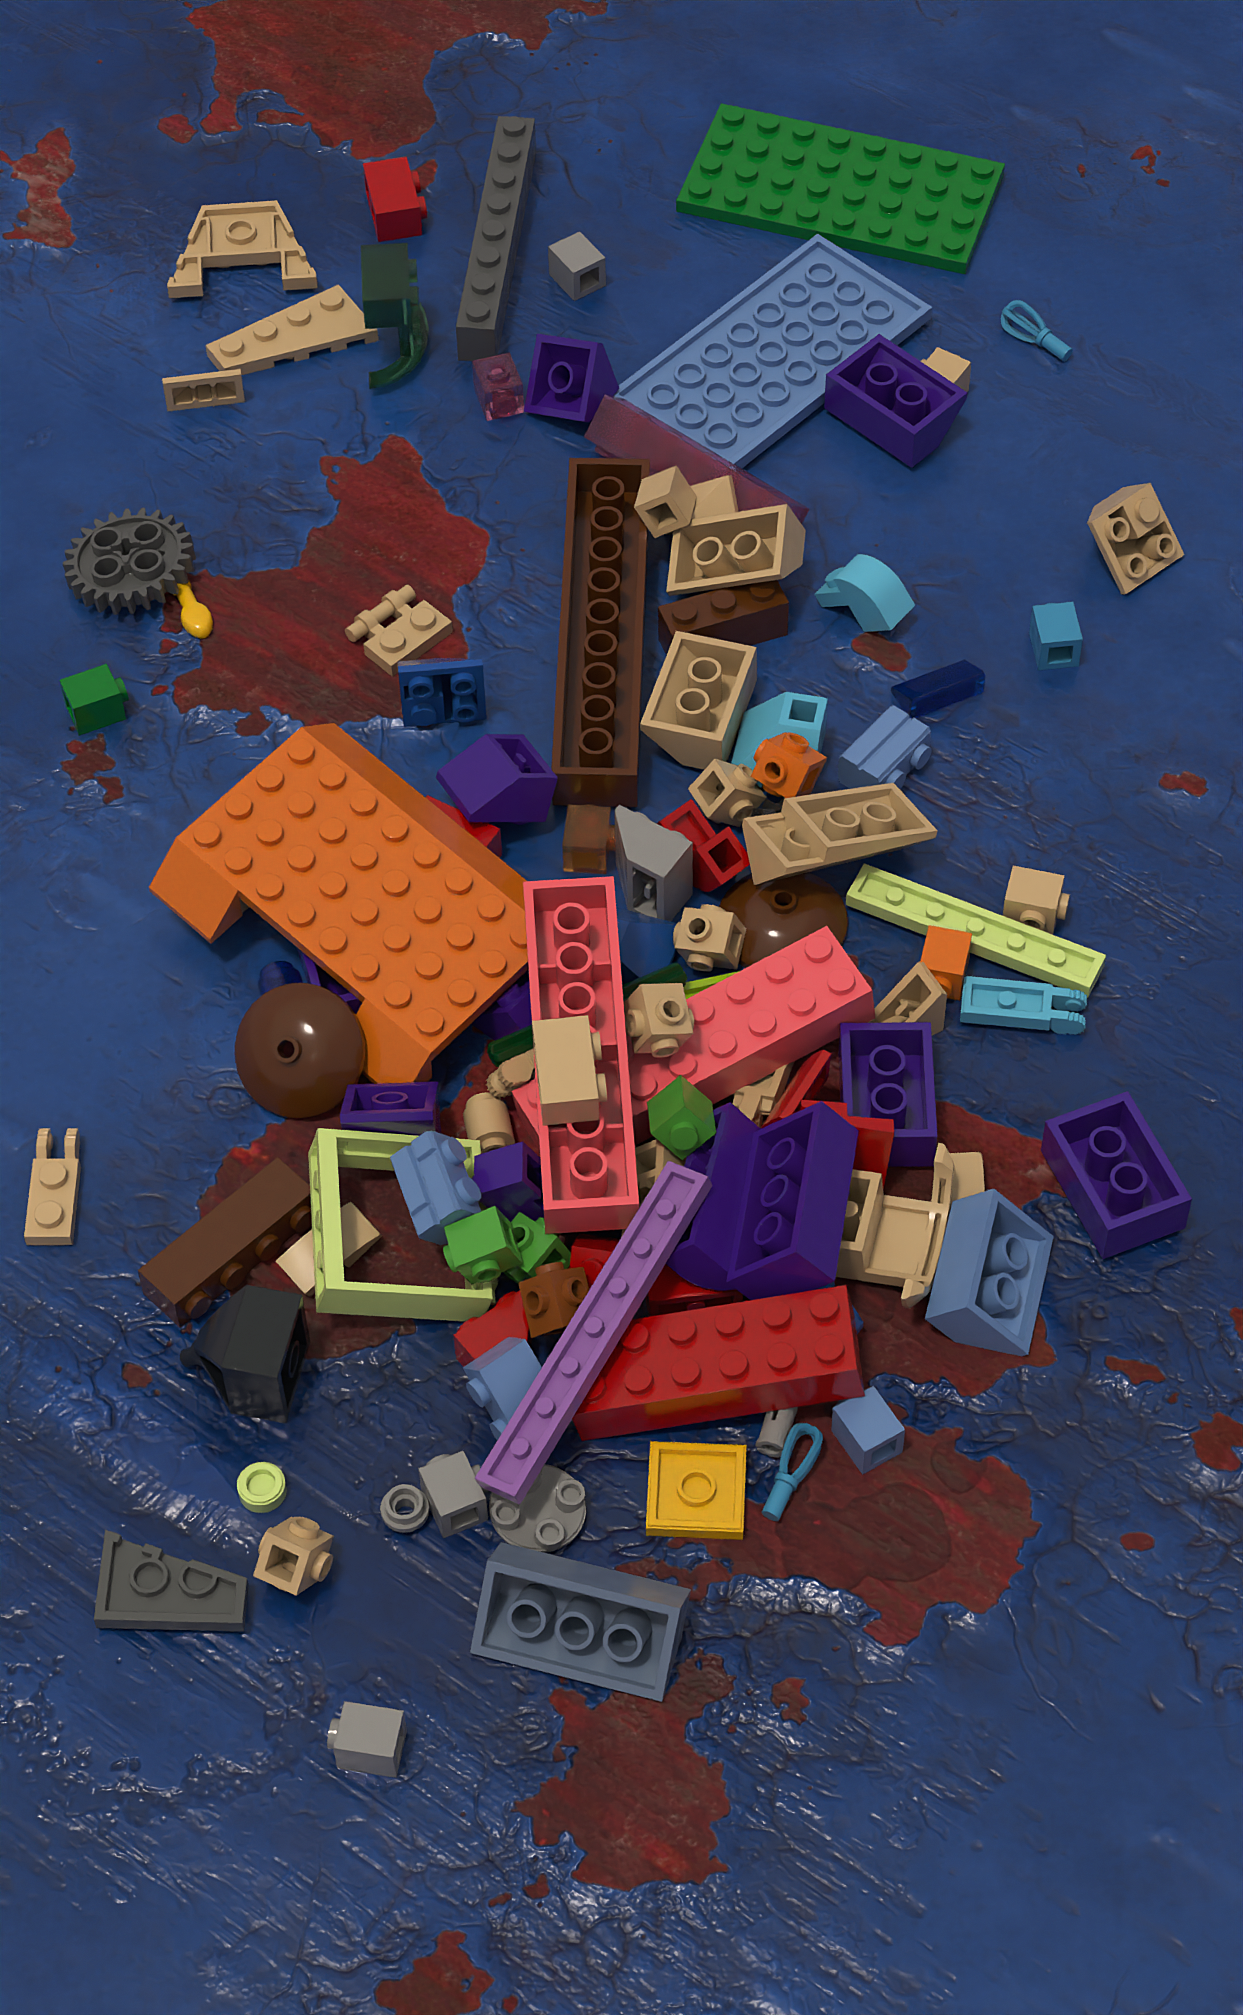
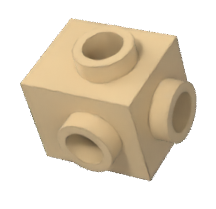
M714 759L688 788L708 819L717 824L722 822L737 827L742 825L744 818L752 817L755 810L767 798L758 786V781L751 777L752 769L744 764L735 765L718 759Z
M709 904L701 905L700 909L684 907L681 922L676 924L673 932L674 948L687 962V965L693 969L712 971L713 967L737 970L746 928L733 912H726L721 907Z
M682 983L640 984L624 1002L626 1034L631 1037L634 1053H652L654 1057L671 1056L677 1053L679 1048L693 1034L694 1016L691 1009L687 1006Z
M290 1517L274 1528L270 1527L265 1532L259 1545V1558L253 1576L297 1596L317 1581H323L327 1576L333 1562V1555L329 1553L334 1536L320 1530V1526L311 1519Z

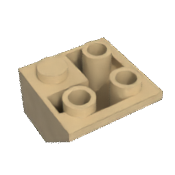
M1151 483L1122 487L1093 507L1087 524L1121 594H1127L1185 555Z

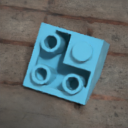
M784 692L745 711L731 763L735 765L744 764L754 770L757 763L754 761V754L759 745L765 739L773 738L784 732H791L804 737L809 742V747L821 753L826 733L828 698ZM758 781V786L762 787V783Z

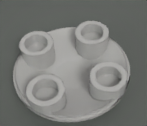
M544 1464L520 1505L492 1492L489 1502L490 1519L496 1532L508 1544L543 1553L555 1551L570 1543L582 1529L586 1517L585 1490L579 1481L572 1478L565 1471Z

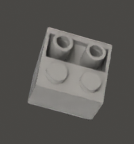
M618 805L614 810L616 866L627 909L671 922L693 895V842L689 841L680 832L670 831L652 822L643 813L633 812Z

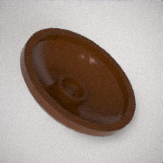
M810 872L754 885L751 873L730 887L719 905L726 912H733L746 928L738 963L744 968L825 926H828L841 946H843L846 939L848 917L842 898L828 882Z
M291 983L266 992L247 1010L237 1031L235 1062L245 1089L262 1107L284 1117L309 1118L334 1109L344 1101L347 1085L357 1084L364 1066L365 1039L356 1014L339 995L318 985ZM290 1041L294 1045V1053L290 1058H287L284 1054V1046Z

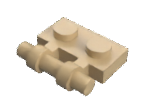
M405 585L398 591L391 590L382 597V603L371 611H362L354 617V623L345 629L346 636L352 642H356L362 636L369 639L364 643L365 655L392 677L398 673L399 661L416 660L453 633L452 621L427 601L423 600L413 608L407 605L416 598L415 591L409 585ZM390 616L396 619L386 628L380 625Z

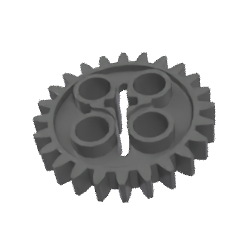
M127 508L123 512V517L119 518L113 512H110L108 515L109 521L105 523L97 518L94 519L96 528L93 530L82 527L81 533L83 538H72L73 549L65 550L67 560L63 562V567L69 589H72L76 600L83 599L85 607L96 604L97 610L100 613L108 606H111L114 615H117L122 607H128L130 614H134L136 606L140 604L146 610H150V601L154 599L164 604L166 602L164 594L166 592L178 594L177 583L187 584L189 582L187 573L194 572L195 570L193 560H196L190 532H186L183 522L176 524L172 514L163 519L161 510H156L151 516H147L145 508H141L137 515H131L129 508Z

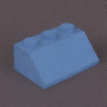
M995 1189L952 1201L925 1320L956 1343L1017 1356L1028 1355L1054 1236Z

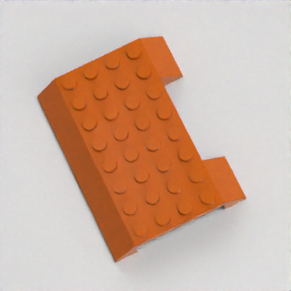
M335 723L301 727L175 838L149 886V891L211 944L243 916L241 899L359 999L362 1005L356 1016L361 1024L365 1039V1060L362 1074L374 1084L428 1082L432 1078L431 1061L528 970L523 882L527 880Z

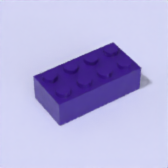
M820 1101L753 1132L726 1280L727 1283L750 1300L811 1291L835 1281L859 1130L824 1102Z

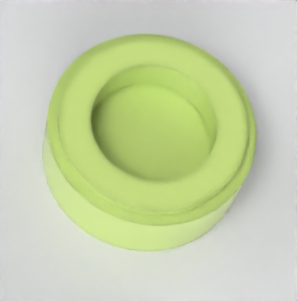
M268 1462L253 1463L240 1473L237 1480L239 1499L243 1506L252 1512H270L279 1507L286 1497L287 1487L284 1474L274 1464Z

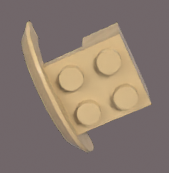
M938 1143L934 1159L931 1202L884 1195L881 1173L852 1170L836 1277L903 1287L901 1296L902 1306L909 1309L930 1292L949 1218L954 1178V1162L943 1143Z

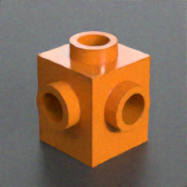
M784 732L773 738L765 739L759 745L754 754V761L757 763L751 777L762 783V787L766 792L777 797L790 798L809 795L815 786L827 757L809 747V742L804 737L795 733Z

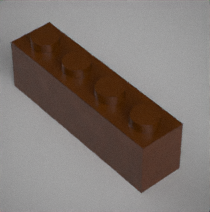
M277 1157L138 1269L143 1294L179 1328L190 1319L202 1316L210 1307L211 1302L224 1291L237 1287L252 1268L261 1261L271 1259L279 1251L281 1245L296 1232L301 1233L311 1226L310 1185Z

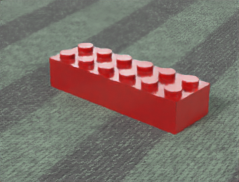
M842 1285L631 1320L572 1418L581 1441L865 1396L855 1315L847 1286Z

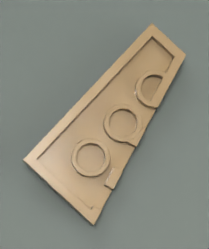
M338 284L207 344L206 352L207 357L219 371L241 369V375L273 368L275 361L294 359V362L309 359L310 352L330 347L331 352L347 349V343L364 339L365 344L379 341L378 329Z

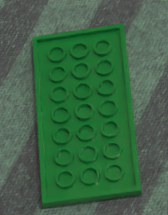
M721 103L676 199V212L804 240H810L816 234H819L841 248L966 274L1003 179L1005 163Z

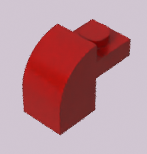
M692 799L656 823L670 831L680 832L689 841L693 842V886L701 891L710 892L750 865L748 853L728 826L716 834Z

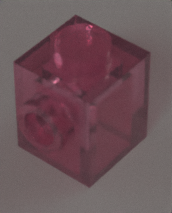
M510 352L472 361L474 390L486 421L524 413L523 384Z

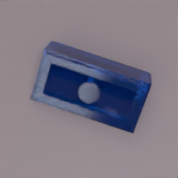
M964 659L892 686L891 692L904 712L909 714V717L912 719L913 717L917 718L983 693L986 675L982 669Z

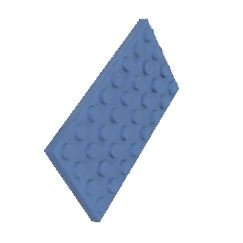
M816 234L621 383L619 390L608 401V406L714 479L727 475L733 476L825 403V381L828 372L878 334L895 345L900 344L932 318V307L821 235Z

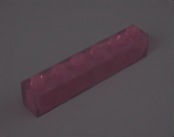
M605 394L584 436L595 443L596 447L594 450L606 458L650 459V476L676 465L690 486L731 475L739 512L788 504L802 524L809 511V508L624 398Z

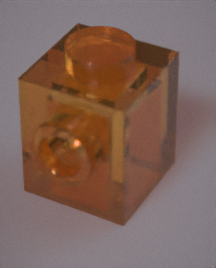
M568 804L562 845L563 868L565 872L607 873L609 850L615 851V825H611V807H599L591 804Z

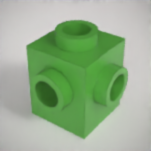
M519 1212L511 1223L523 1264L506 1270L503 1273L518 1284L524 1279L527 1280L535 1277V1268L545 1264L563 1262L564 1269H567L570 1265L571 1252L559 1239L561 1233L545 1234L544 1218L539 1217L535 1222Z

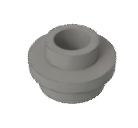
M408 1484L397 1485L383 1497L380 1506L381 1516L384 1523L390 1529L403 1533L412 1532L426 1522L429 1516V1502L426 1495L420 1489ZM404 1506L414 1509L412 1513L407 1515L397 1513L398 1509Z

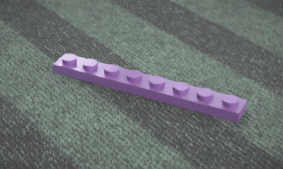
M671 1161L666 1163L474 1479L480 1487L519 1505L521 1504L713 1186L708 1176Z

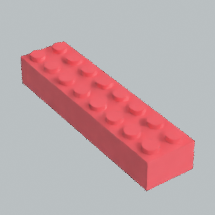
M614 876L523 882L532 1021L588 1015L590 1033L599 1032L602 1060L594 1061L595 1073L605 1074L607 1101L599 1102V1120L543 1126L534 1055L545 1234L627 1229L639 1209Z
M828 926L686 999L687 1006L691 1009L694 1016V1028L691 1037L679 1048L677 1053L667 1057H654L652 1053H634L631 1037L626 1034L635 1146L653 1137L650 1133L647 1102L680 1075L710 1099L713 1105L734 1094L738 1089L751 1085L775 1072L778 1068L786 1064L788 1065L839 1038L840 1023H868L875 1019L873 990ZM533 1079L512 1090L511 1093L518 1117L540 1152L536 1082Z

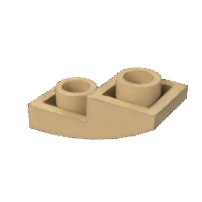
M352 1202L340 1208L343 1265L347 1267L356 1262L382 1237V1234ZM311 1229L276 1260L303 1293L309 1297L315 1293Z

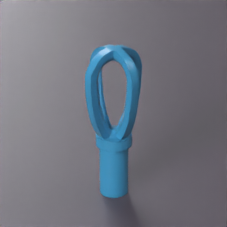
M1015 300L1004 307L1001 315V325L1005 331L1018 339L1044 347L1063 362L1069 359L1073 349L1052 334V331L1046 327L1041 316L1029 304L1021 300ZM1015 307L1023 308L1035 320L1038 327L1013 309ZM1008 317L1035 336L1021 333L1010 326Z
M797 1423L791 1428L782 1450L779 1472L774 1478L775 1484L761 1512L764 1517L772 1521L780 1520L792 1492L796 1491L799 1482L804 1479L813 1467L821 1451L823 1434L817 1427L808 1423ZM809 1434L812 1437L813 1444L797 1470L792 1475H789L788 1463L795 1443L802 1435Z

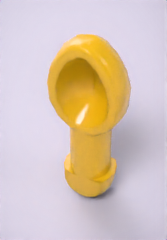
M190 581L187 584L177 583L179 593L173 595L177 596L182 606L180 619L184 629L190 635L199 639L209 637L213 627L210 611L205 605L197 602L191 590L192 585Z

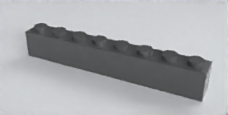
M498 116L456 323L458 360L497 362L536 157L535 118Z

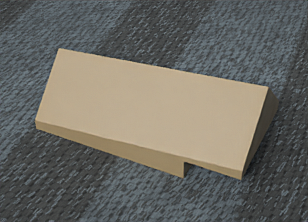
M894 783L784 798L781 813L747 817L743 819L742 823L754 885L905 849L936 838L938 832Z

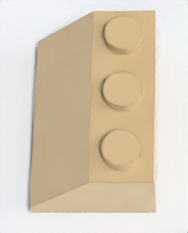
M788 504L691 519L689 525L673 531L666 592L669 596L783 579L803 563L806 530Z
M676 631L642 717L640 730L684 766L705 770L714 759L727 762L739 731L743 714L747 709L757 682V647Z

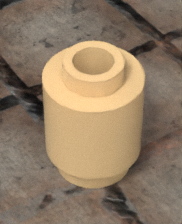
M489 1092L472 1096L466 1103L463 1119L467 1138L480 1140L481 1154L515 1144L506 1104L499 1097H494Z

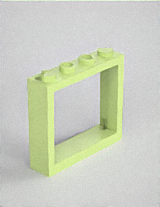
M317 1129L308 1153L317 1313L467 1321L472 1317L479 1318L487 1312L490 1305H495V1289L498 1285L497 1278L490 1282H477L475 1284H471L465 1278V1289L344 1281L338 1167L394 1171L390 1156L404 1146L412 1145L411 1142L419 1137L418 1135ZM455 1138L466 1151L467 1158L463 1163L468 1176L472 1178L474 1176V1156L481 1154L480 1140ZM478 1201L481 1211L488 1209Z

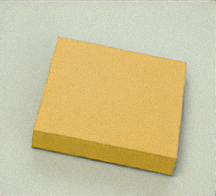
M650 1441L646 1536L743 1540L746 1445Z

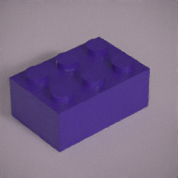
M931 1022L840 1023L838 1051L840 1102L847 1103L848 1116L894 1119V1137L888 1167L934 1166L937 1145V1121Z
M1128 1091L1045 1121L1041 1152L1102 1259L1186 1228L1192 1198Z

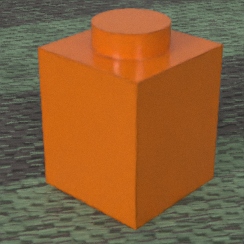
M929 925L920 962L925 963L946 992L948 999L960 1001L963 981L970 958L972 933Z

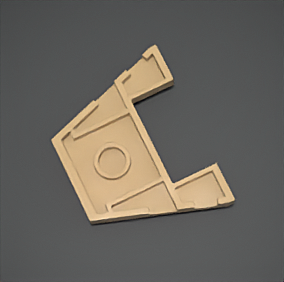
M277 200L202 205L188 235L187 248L184 254H180L176 262L177 270L174 277H170L167 283L169 298L203 296V268H228L230 266L253 264L263 266L269 263H281L283 291L318 288L316 272L313 267H310L302 246L298 245L294 237V231Z

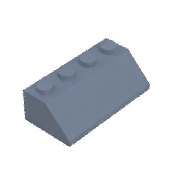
M501 1542L487 1560L470 1653L662 1702L682 1638L691 1589Z

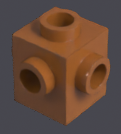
M554 1262L535 1268V1277L518 1283L531 1338L563 1334L589 1291L584 1267L564 1269L563 1262Z

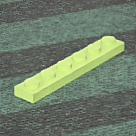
M865 863L846 894L847 906L925 936L927 935L929 925L972 933L970 953L1061 988L1080 990L1087 995V998L1105 966V954Z

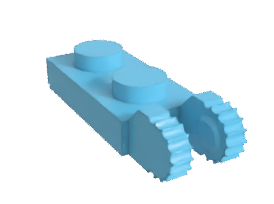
M966 976L963 981L960 1022L1048 1031L1050 1028L1057 1034H1081V1032H1084L1086 1025L1085 1017L1073 1011L1078 1012L1085 1009V1006H1087V995L1076 989L1053 987V984Z

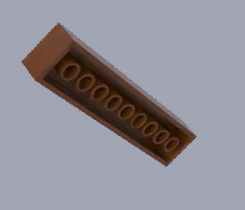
M569 458L551 766L558 780L552 797L553 805L616 807L621 805L623 807H638L649 529L635 510L634 505L642 479L650 476V459Z

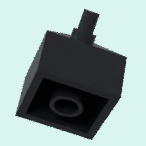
M246 1285L207 1320L191 1347L185 1348L180 1352V1361L185 1367L197 1364L204 1367L231 1414L280 1423L287 1422L310 1345L302 1294Z

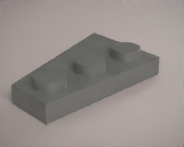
M105 1530L94 1622L96 1628L244 1632L249 1590L248 1580L241 1575L194 1559L188 1562L164 1554L161 1548L146 1543L144 1546L123 1540L120 1534Z

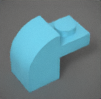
M857 554L845 567L838 568L829 573L825 578L826 583L814 594L821 607L849 605L864 632L892 630L915 606L898 576L881 561L863 554Z

